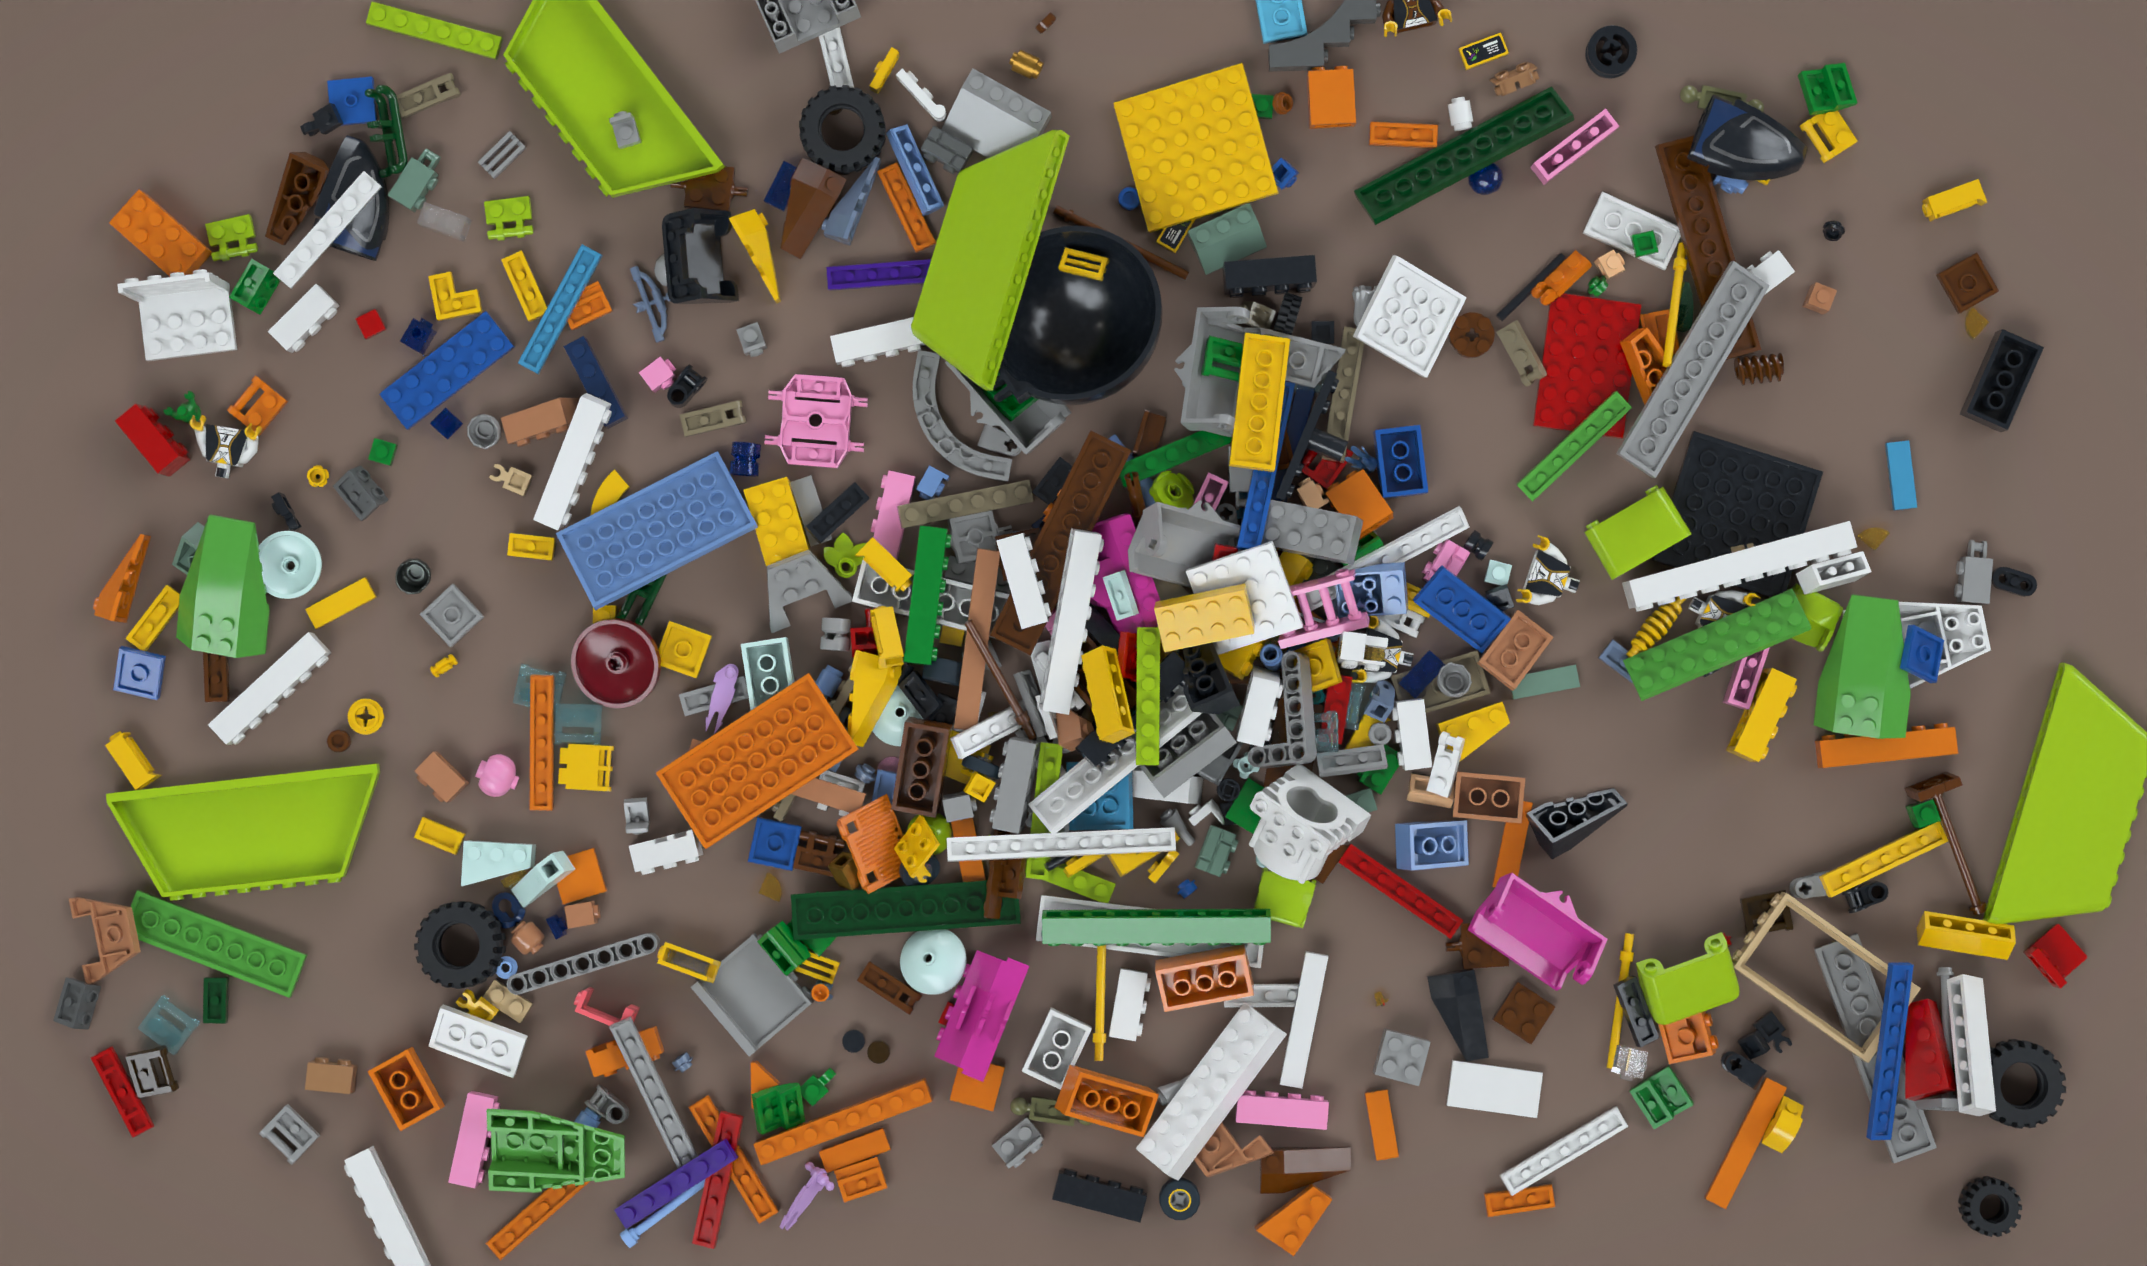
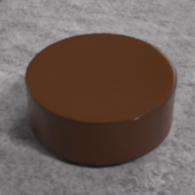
M1050 12L1035 29L1040 34H1043L1056 21V17Z
M334 730L328 735L327 745L334 752H344L351 745V737L344 730Z

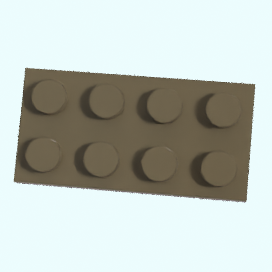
M1478 650L1390 676L1392 685L1395 688L1397 701L1422 698L1424 699L1425 712L1428 713L1491 694L1484 670L1477 664L1480 660ZM1449 662L1463 665L1471 675L1472 683L1469 691L1461 697H1448L1437 686L1438 673Z

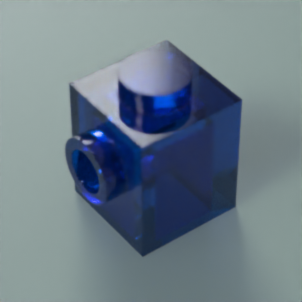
M413 318L400 342L424 355L437 332L432 329L433 324L421 318L418 321Z

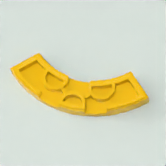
M615 469L599 487L592 504L591 515L618 502L622 495L630 488Z

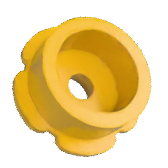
M320 465L313 466L307 472L309 484L313 487L325 486L329 478L328 470L323 469Z

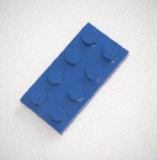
M1443 565L1440 566L1413 599L1417 605L1480 653L1485 651L1511 620L1507 614Z

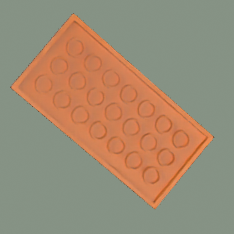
M808 673L656 772V775L703 847L707 849L859 750V748L810 673Z

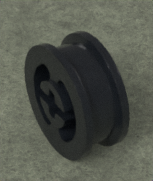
M1615 25L1602 27L1592 35L1586 46V62L1589 68L1600 77L1608 79L1620 77L1633 65L1637 56V43L1633 35L1623 27ZM1613 38L1620 40L1626 48L1627 58L1622 64L1618 63L1623 50H1618L1622 45ZM1599 41L1605 42L1600 54L1605 53L1601 60L1609 64V66L1602 64L1596 56V44ZM1609 48L1612 51H1617L1614 56H1611V53H1606Z

